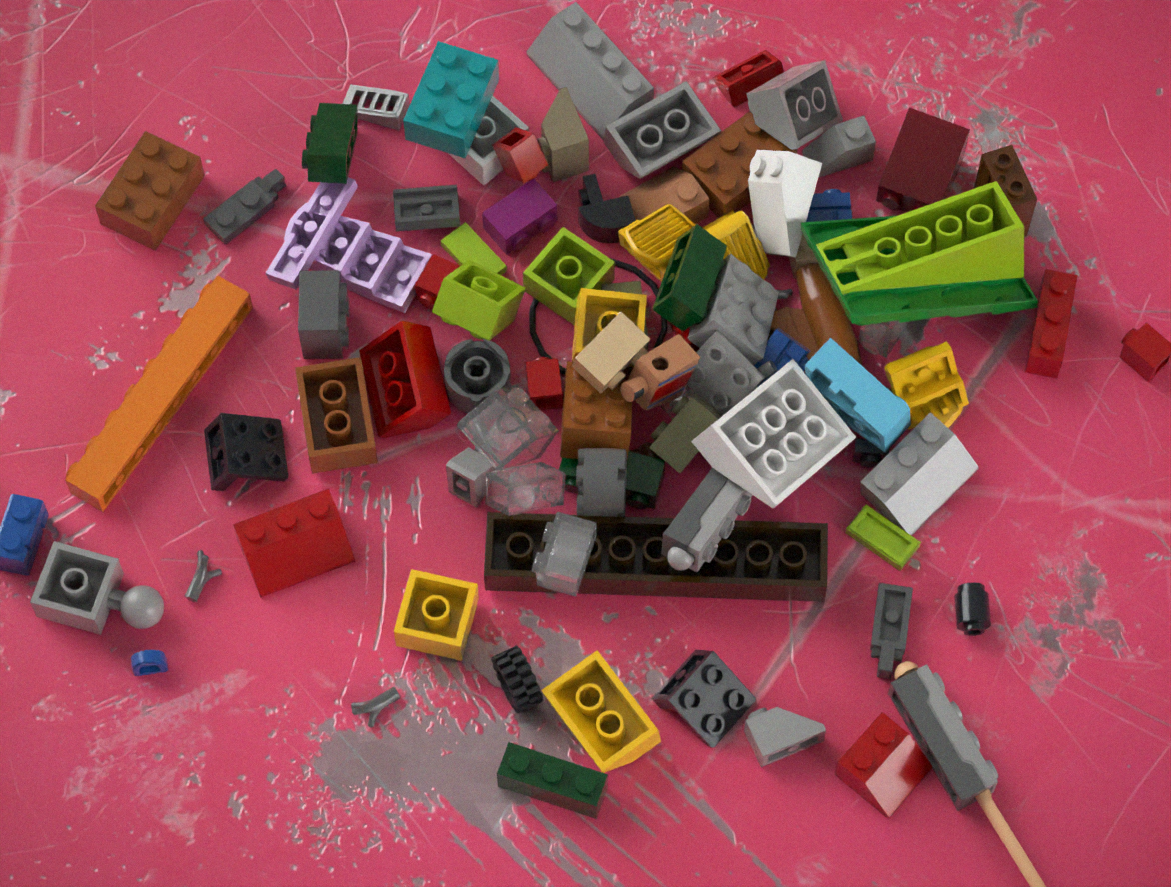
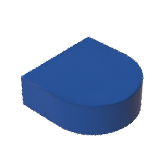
M144 650L131 656V667L134 676L168 671L167 658L163 651Z

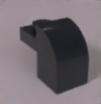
M596 175L583 176V189L578 190L581 204L578 207V222L581 229L595 241L602 243L620 242L618 231L636 221L629 196L603 201Z

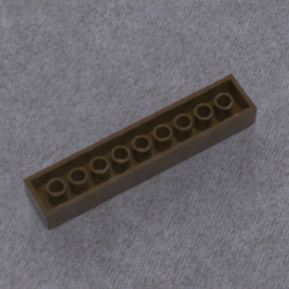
M487 512L484 564L485 590L825 602L827 591L828 523L735 520L729 537L727 539L721 538L713 559L709 563L705 561L698 572L690 568L686 570L672 568L667 557L661 554L663 533L674 518Z

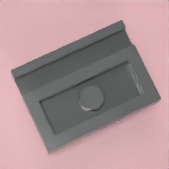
M457 185L393 190L396 232L460 227Z

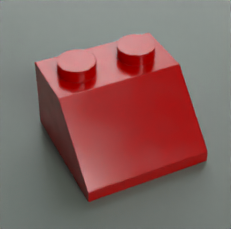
M881 712L839 759L834 775L889 819L932 770L933 766L911 735Z

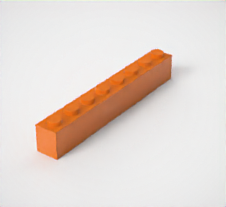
M218 275L211 284L207 283L203 287L198 302L192 309H187L183 314L180 322L181 325L175 333H170L165 338L162 350L155 359L152 358L144 367L143 376L137 384H132L127 389L123 403L117 410L110 412L106 418L105 427L100 434L93 436L89 440L85 454L79 462L76 461L69 467L65 481L71 494L104 512L251 312L253 305L250 293Z

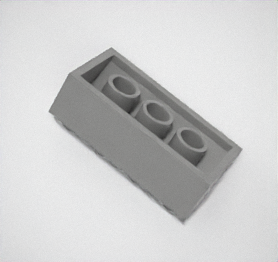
M574 2L553 16L526 51L527 56L558 90L567 87L577 112L603 141L607 125L654 99V87L577 2Z

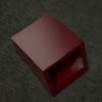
M909 107L880 181L876 201L892 210L899 209L904 212H910L946 199L963 162L970 129Z

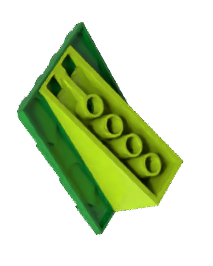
M997 181L898 216L801 222V231L806 238V242L810 249H812L821 270L825 273L834 294L838 297L844 308L845 315L852 324L863 326L899 320V323L942 316L962 317L991 312L994 315L1038 308V300L1024 278V226Z

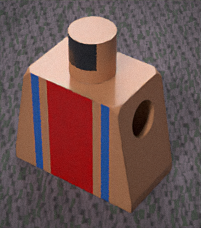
M678 334L637 360L628 380L620 386L621 395L628 402L635 400L645 410L674 400L681 396L701 357Z

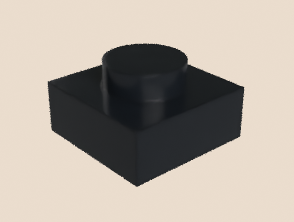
M856 439L853 449V462L860 463L864 467L874 468L889 454V449L883 452L866 439Z

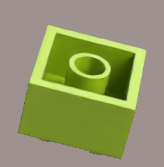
M562 227L523 272V287L526 288V293L575 326L576 303L580 289L602 290V284H611L615 280V262Z
M468 260L443 279L432 313L440 316L447 324L458 325L470 331V334L475 338L491 340L514 322L526 288Z

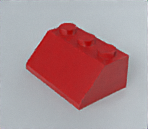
M401 320L359 350L379 438H388L430 429L451 415L431 327Z
M329 488L233 524L237 540L260 598L355 562L345 528Z

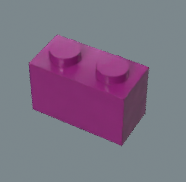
M532 179L482 212L483 228L507 255L514 249H522L533 236L539 232H547L555 225L558 220L557 204L535 179Z

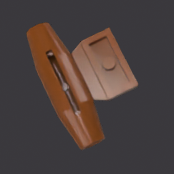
M809 263L800 267L795 272L802 309L785 307L774 311L771 327L783 330L811 351L807 356L809 360L832 338L862 365L858 341L850 321L845 315L844 308L838 297L834 294L831 284L825 273L821 270L819 263Z

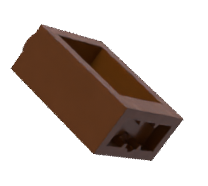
M1009 145L982 154L974 189L997 181L1024 226V237L1027 236L1037 197L1013 146Z

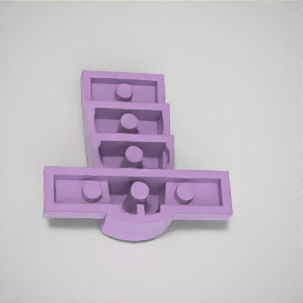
M348 177L347 184L320 182L309 202L299 208L290 219L285 231V242L266 271V276L270 281L297 290L300 271H308L309 268L314 271L339 270L341 283H347L348 290L405 313L416 295L415 284L432 254L405 246L399 237L374 231L370 223L341 216L358 187L355 179Z

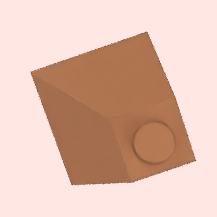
M674 166L620 196H629L635 219L639 221L667 204L675 206L694 224L708 217L709 197L692 174Z

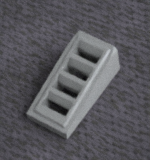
M350 84L342 104H352L355 95L361 97L357 105L358 119L400 130L410 106L409 94L395 90ZM367 99L372 100L369 108H364ZM378 102L383 103L380 110L376 109ZM389 105H390V106H394L392 112H391V111H387L388 108H389Z

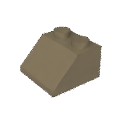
M567 87L560 88L541 124V138L537 139L548 164L542 171L544 173L549 172L552 182L589 171V139Z

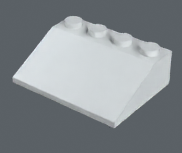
M792 359L691 442L712 468L771 508H774L851 443L856 436L799 365Z

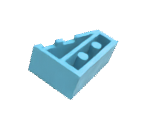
M832 338L805 364V374L845 424L883 452H886L911 425L908 404L888 390Z

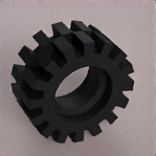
M517 645L491 657L493 668L497 673L496 676L501 683L502 690H504L507 699L516 713H520L543 702V695L536 681V676L533 674L532 668L522 650Z

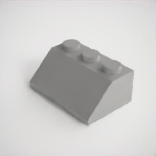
M825 60L794 66L746 94L748 107L753 114L755 124L791 150L798 149L827 131L833 125L843 121Z
M686 81L607 125L605 128L604 144L621 168L641 179L721 133V130Z
M930 412L860 481L861 495L892 523L912 536L979 469V466L957 436Z

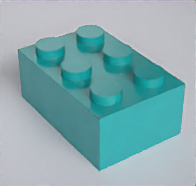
M438 41L403 119L405 140L466 159L499 82L498 60Z

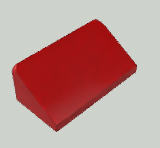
M764 50L713 77V80L733 107H737L748 101L747 93L782 74L784 69L782 62L778 58Z

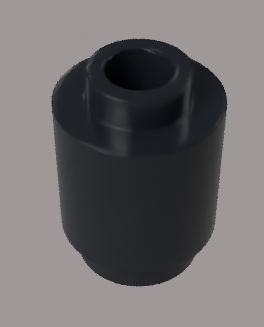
M981 583L961 584L957 587L958 593L954 596L957 629L964 631L965 635H981L985 632V629L991 626L989 594Z

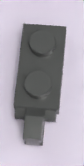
M275 169L264 176L263 179L257 177L254 181L251 180L204 217V224L224 244H228L274 207V202L279 198L277 193L286 187L285 177Z
M879 583L870 650H872V658H879L877 677L890 679L893 661L902 662V656L906 648L913 592L911 587Z

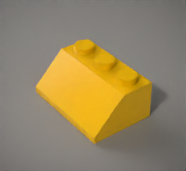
M598 650L541 690L602 773L634 762L661 742L657 727Z

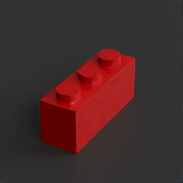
M1045 269L1039 289L1038 308H1036L1025 373L1058 378L1064 358L1078 275Z

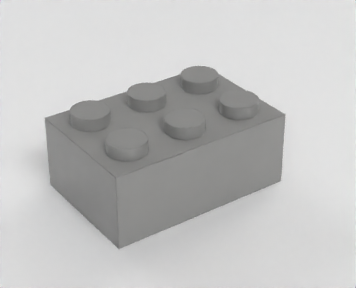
M730 254L723 259L725 264L717 275L715 281L717 285L716 290L709 298L707 304L708 314L700 324H693L690 327L688 340L701 348L718 330L754 365L764 357L779 292L769 282H766L754 273L745 263Z

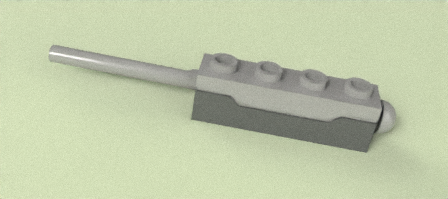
M711 468L663 533L661 554L667 557L670 566L676 570L690 568L698 572L705 561L709 563L713 559L721 538L727 539L737 516H743L747 512L753 495L714 468Z

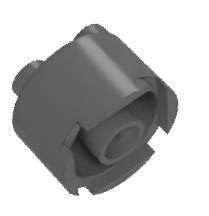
M485 339L483 341L464 340L454 346L446 356L444 366L445 389L450 402L457 409L470 415L481 413L484 416L497 410L505 403L511 391L510 364L507 354L498 344Z
M585 448L578 450L576 486H578L577 515L625 517L627 486L626 449Z

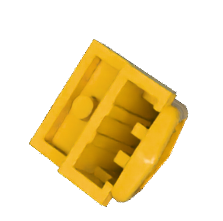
M667 204L640 221L636 220L623 229L621 228L618 231L620 245L662 282L677 238L695 226V224L675 206Z
M732 210L702 227L727 246L723 259L732 254L763 280L766 278L770 263L762 243L756 237L750 219L744 211L735 213Z
M947 341L934 347H925L890 362L884 367L893 394L902 398L910 408L911 425L907 428L908 430L914 429L930 412L949 428L961 414L963 407L969 404L964 382L958 374L953 351Z

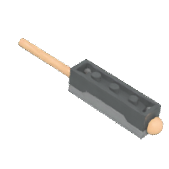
M910 661L900 663L895 669V681L891 682L888 695L923 754L933 766L932 769L957 811L978 801L1029 886L1046 887L991 798V793L994 792L998 783L997 770L990 760L985 761L979 751L981 748L980 743L974 732L966 730L961 721L963 716L958 705L954 701L949 702L943 692L945 691V686L941 677L936 672L932 673L927 664L919 668L917 664Z

